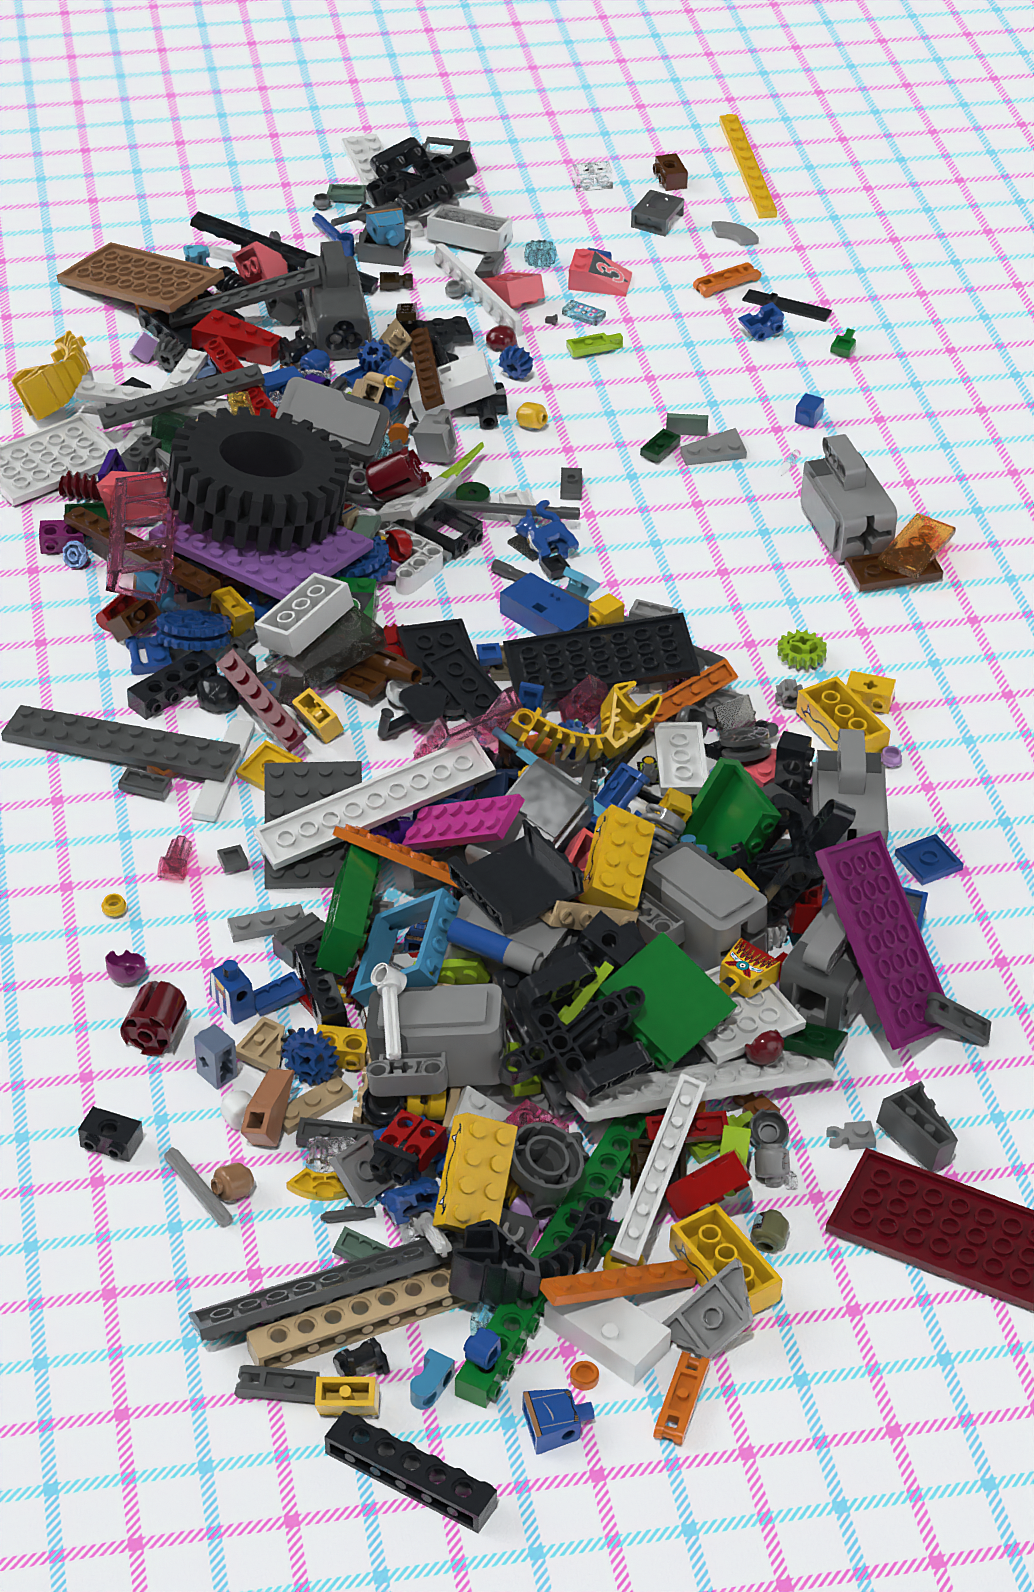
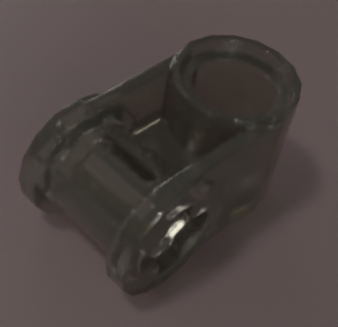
M283 674L278 702L291 707L296 712L291 701L309 688L308 675L295 677Z

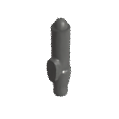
M356 1205L345 1206L342 1210L325 1211V1213L321 1214L320 1219L326 1221V1223L353 1219L359 1220L375 1216L374 1207L367 1208L361 1206L357 1208Z

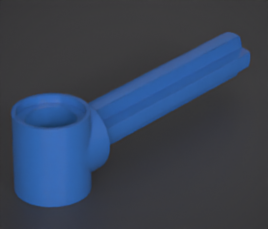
M315 213L312 221L333 241H341L345 256L353 257L355 255L354 235L348 232L340 233L322 215Z

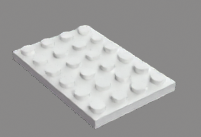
M82 413L0 445V493L13 506L21 504L24 501L58 489L61 476H66L68 470L72 471L73 477L77 471L80 472L81 478H83L84 473H88L89 476L98 473L108 451L117 447ZM117 448L119 454L121 455L123 452L119 448Z

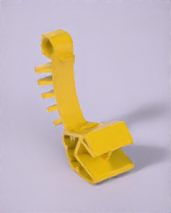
M70 330L66 331L65 335L54 341L57 350L50 353L54 363L21 369L11 378V382L29 416L34 415L37 421L49 416L60 409V407L69 403L76 391L75 389L82 380V376L86 375L91 369L82 348L87 345L82 335L76 338Z
M636 681L615 684L601 705V734L599 735L583 734L560 727L541 717L542 710L539 707L536 712L526 708L519 709L505 732L519 739L516 744L519 747L523 745L531 729L539 733L540 736L532 748V751L535 753L545 737L551 739L545 754L547 757H551L558 744L561 743L563 748L559 760H565L573 747H576L574 761H580L588 749L590 761H596L602 751L611 759L619 753L628 751L641 737L658 712L662 696L655 694L638 706L629 696L637 684Z

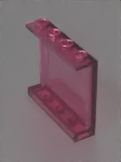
M513 687L504 689L485 714L451 729L448 728L443 717H439L414 750V760L473 735L482 746L494 743L498 738L492 734L493 729L498 726L504 731L515 713L523 708Z

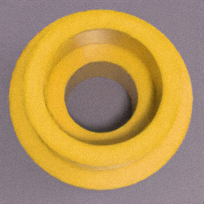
M109 894L101 904L102 912L107 916H119L126 911L127 903L120 894Z

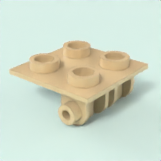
M396 318L379 338V340L382 339L385 344L389 345L392 358L394 356L399 358L412 341V338Z

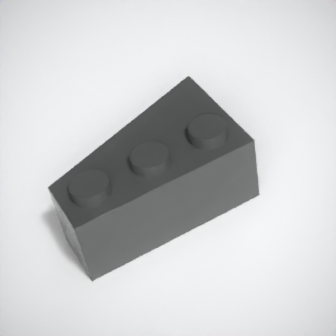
M920 1081L884 1098L876 1123L925 1168L934 1172L950 1164L958 1139L944 1116H939L935 1109L936 1103L932 1098L929 1099L924 1092L925 1086Z

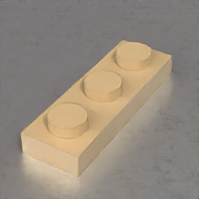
M338 1075L333 1076L328 1081L321 1083L287 1103L282 1130L287 1135L294 1133L298 1129L300 1117L314 1119L321 1117L353 1098V1090Z

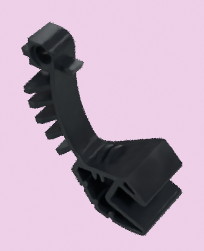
M592 1197L586 1202L583 1211L570 1208L569 1222L577 1224L561 1246L540 1259L528 1255L491 1219L466 1226L463 1248L453 1250L448 1286L449 1293L470 1302H482L483 1305L492 1306L516 1302L518 1298L524 1300L538 1296L541 1279L575 1275L582 1267L586 1268L589 1265L591 1258L594 1257L600 1237H604L605 1233L612 1236L618 1234L621 1223L610 1220L614 1201L602 1197Z

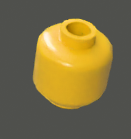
M525 402L517 409L516 419L522 428L540 430L547 423L548 414L542 404Z

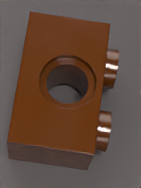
M677 153L655 156V163L652 166L653 173L658 177L659 184H662L665 191L686 189L688 171Z
M148 595L134 602L106 622V625L117 642H120L138 632L156 619L157 616H160L162 612L151 595Z

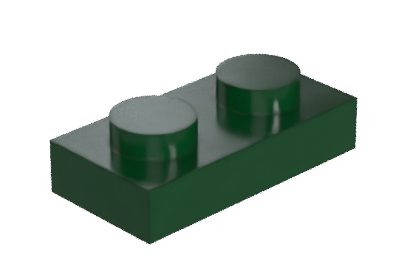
M663 428L640 448V455L658 463L680 443L681 435Z

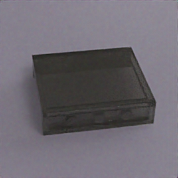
M354 605L296 657L271 649L268 650L274 659L282 656L306 678L308 687L312 689L388 647L383 628Z

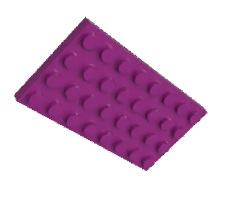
M879 830L815 852L818 865L827 882L828 891L832 895L837 908V914L843 923L847 939L852 946L857 965L861 969L867 990L872 997L876 1013L881 1020L886 1033V1039L890 1043L892 1051L945 1029L946 1027L941 1024L928 1022L924 1018L925 1010L929 1006L926 1003L927 995L931 992H937L944 996L945 994L881 831Z

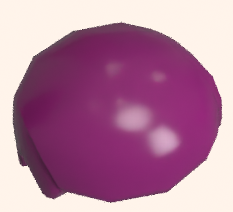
M126 949L122 955H117L112 950L105 956L107 973L117 983L136 981L146 971L145 958L139 953H130Z

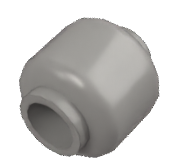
M782 1143L760 1144L761 1149H757L754 1153L756 1175L765 1178V1183L782 1182L781 1177L787 1176L790 1173L789 1150L782 1148Z

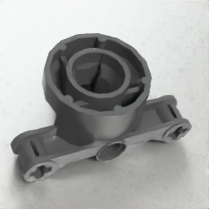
M542 1122L524 1125L517 1131L509 1172L518 1187L525 1192L534 1219L543 1220L553 1216L568 1191L575 1186L581 1177L584 1165H586L590 1158L589 1153L585 1152L582 1144L584 1139L582 1133H567L564 1129L551 1123Z

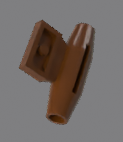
M350 642L357 667L349 668L335 681L338 689L371 701L385 688L387 680L410 685L418 684L422 678V669L403 656L378 646Z

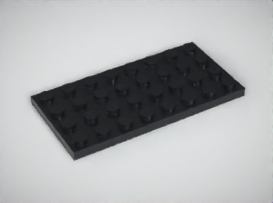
M683 612L503 641L516 705H518L521 682L544 686L543 701L607 691L611 690L615 684L636 681V686L700 676V667Z

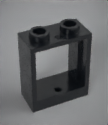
M440 502L414 522V533L440 545L444 550L452 553V559L456 560L483 539V521L444 502ZM447 525L463 534L454 540L437 530Z

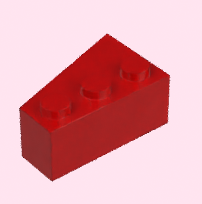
M734 1148L667 1186L664 1195L677 1218H687L699 1212V1208L708 1203L711 1206L725 1200L724 1194L731 1190L737 1193L749 1186L748 1181L751 1180L752 1176L737 1149Z

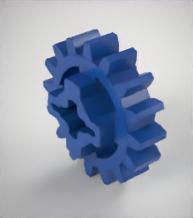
M301 1028L298 1032H294L283 1045L286 1051L282 1054V1057L288 1059L284 1066L291 1067L295 1071L294 1075H299V1082L307 1079L308 1085H312L315 1081L318 1085L325 1080L328 1081L338 1069L336 1062L340 1058L338 1055L333 1054L337 1047L329 1045L330 1037L322 1038L323 1032L321 1030L314 1034L313 1028H309L306 1032Z

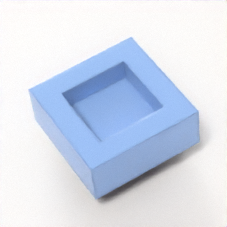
M209 357L197 374V379L216 374V367Z

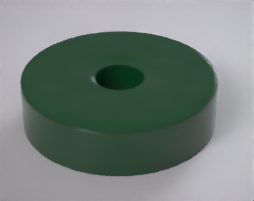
M466 482L457 487L456 500L489 502L490 490L483 483Z

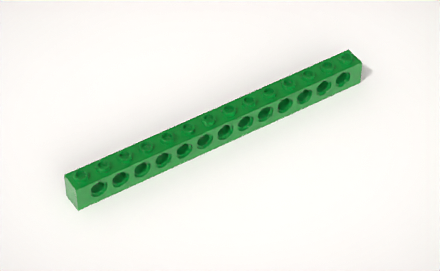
M655 1110L649 1113L628 1114L622 1118L614 1117L584 1166L581 1177L568 1192L532 1251L531 1257L537 1259L545 1257L568 1239L577 1225L569 1222L570 1208L583 1211L586 1202L592 1197L612 1200L614 1194L618 1195L620 1193L625 1175H630V1141L633 1138L647 1139L645 1117L655 1116ZM540 1289L538 1290V1296L524 1300L518 1298L516 1302L499 1305L485 1329L494 1331L500 1337L501 1355L488 1370L466 1359L455 1377L456 1397L485 1409L492 1399H497L502 1388V1381L505 1377L509 1378L515 1366L514 1361L517 1356L521 1357L524 1354L530 1334L534 1336L539 1328L540 1318L544 1314L545 1303L548 1301Z

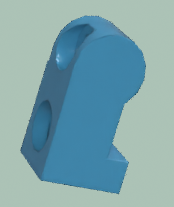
M431 1348L428 1349L424 1355V1370L410 1382V1402L415 1408L420 1410L431 1408L455 1376L454 1359Z

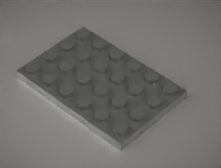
M362 761L265 763L264 824L362 783ZM345 840L276 870L273 869L264 854L265 889L334 888L335 880L352 843Z

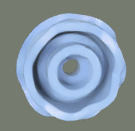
M69 541L63 548V561L71 568H80L86 563L88 551L85 545L79 541Z

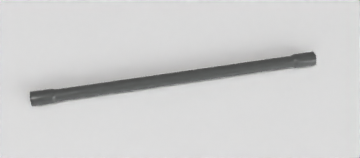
M346 493L345 502L350 501L354 504L384 506L386 504L375 499L372 494ZM435 499L427 508L432 509L440 502H444L465 512L526 516L527 509H530L533 516L541 517L537 514L536 505ZM547 506L544 508L546 511L556 513L560 519H580V507Z
M495 559L491 565V571L516 581L528 574L498 559ZM554 585L587 606L593 602ZM624 615V622L635 620ZM693 645L696 656L702 658L705 664L713 666L725 659V657Z

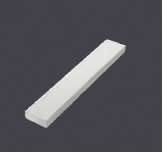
M232 718L222 741L240 744L241 752L224 781L206 778L192 809V819L216 822L235 777L236 770L241 763L254 732V721Z

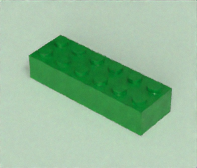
M351 844L335 880L315 966L344 977L348 968H354L358 957L357 951L359 948H363L367 937L365 933L370 923L369 917L373 909L372 903L379 880L377 877L382 864L378 863L379 854Z

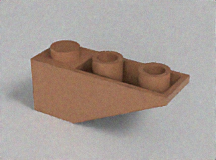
M269 1069L247 1105L240 1133L252 1145L278 1146L294 1078V1070Z

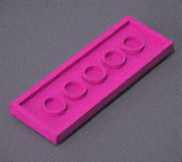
M520 794L423 807L418 812L413 826L406 832V838L402 845L412 848L413 851L503 840L525 799Z

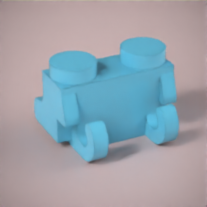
M201 244L185 245L183 247L185 261L210 267L209 263L206 262V258L210 257L208 246Z

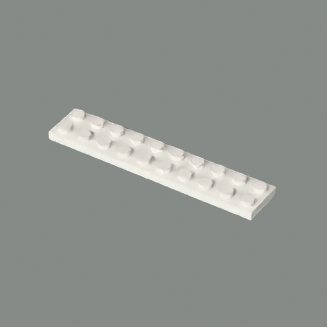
M368 133L362 136L341 138L342 148L360 185L367 186L370 182L378 179L379 177L370 166L371 158L385 150L378 135ZM366 190V198L372 208L378 207L372 204L368 192ZM403 213L405 229L411 230V238L424 237V228L417 214L407 216Z
M473 735L253 829V835L271 866L276 870L344 841L332 835L335 826L345 827L346 824L367 830L493 777L496 775V769Z
M783 1049L782 1055L775 1062L765 1066L756 1065L747 1056L732 1058L718 1065L715 1062L674 1068L669 1073L663 1070L640 1074L589 1098L587 1101H583L567 1090L566 1097L586 1122H599L606 1118H622L628 1114L649 1113L652 1110L667 1108L681 1073L706 1083L699 1102L701 1103L711 1099L722 1100L728 1096L748 1095L751 1092L761 1090L771 1091L778 1087H794L800 1083L821 1082L823 1079L833 1078L834 1068L825 1059Z

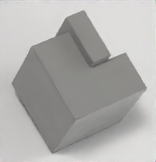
M441 409L437 415L426 414L412 432L419 459L426 462L450 463L456 455L455 449L458 446L449 409Z

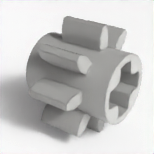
M784 679L779 685L775 686L777 691L775 693L776 701H782L783 707H794L797 705L798 691L803 689V685H797L796 679Z

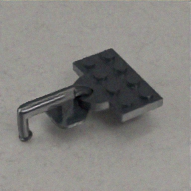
M466 317L434 318L428 321L414 320L412 324H401L408 334H411L417 328L428 327L437 367L459 359L458 355L448 352L453 348L454 343L473 342V332Z
M460 643L423 661L422 667L433 680L430 681L428 686L413 684L399 693V702L408 713L390 721L394 717V712L389 708H383L381 710L377 735L380 739H385L416 723L430 724L442 718L443 715L457 716L461 714L477 730L514 712L515 705Z

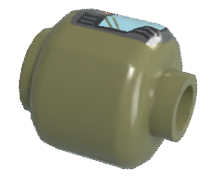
M769 1209L756 1215L750 1233L751 1241L758 1250L765 1253H774L776 1250L783 1248L786 1243L790 1228L789 1222L777 1210Z

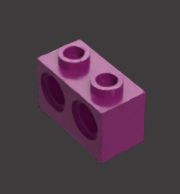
M40 520L39 545L41 554L63 553V548L69 541H79L85 545L86 534L69 526L64 520Z

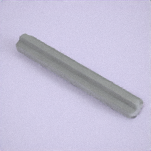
M174 1147L169 1148L164 1154L165 1160L217 1224L226 1227L232 1221L230 1212L181 1152Z

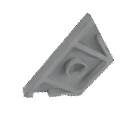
M735 1258L662 1322L663 1325L671 1329L670 1340L711 1359L754 1322L742 1262Z

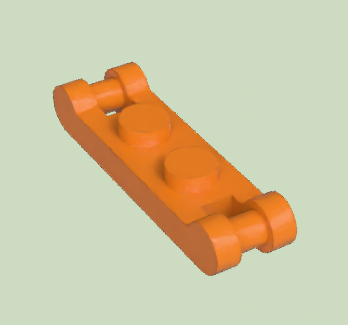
M745 262L697 278L693 282V287L700 291L701 295L705 298H708L714 292L750 280L756 282L761 278L762 273L758 269H754L751 263Z
M682 1351L657 1419L653 1437L658 1439L665 1437L672 1439L675 1444H683L703 1382L710 1367L711 1359L691 1357V1353ZM668 1421L677 1423V1428L667 1426Z

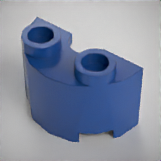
M773 302L760 307L756 315H752L749 312L738 317L739 323L758 341L781 332L784 327V313Z

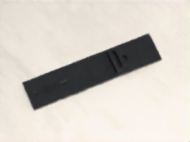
M749 289L742 298L744 302L760 306L773 302L783 312L826 322L832 313L831 309L780 297L777 293L773 292L768 294Z

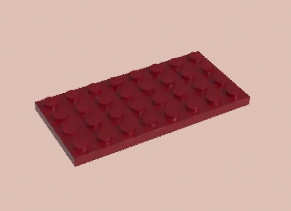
M866 1147L826 1223V1232L1034 1311L1033 1209Z

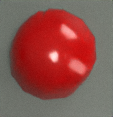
M401 529L385 531V534L388 535L385 541L389 547L388 553L391 556V560L399 563L407 561L413 550L411 536Z

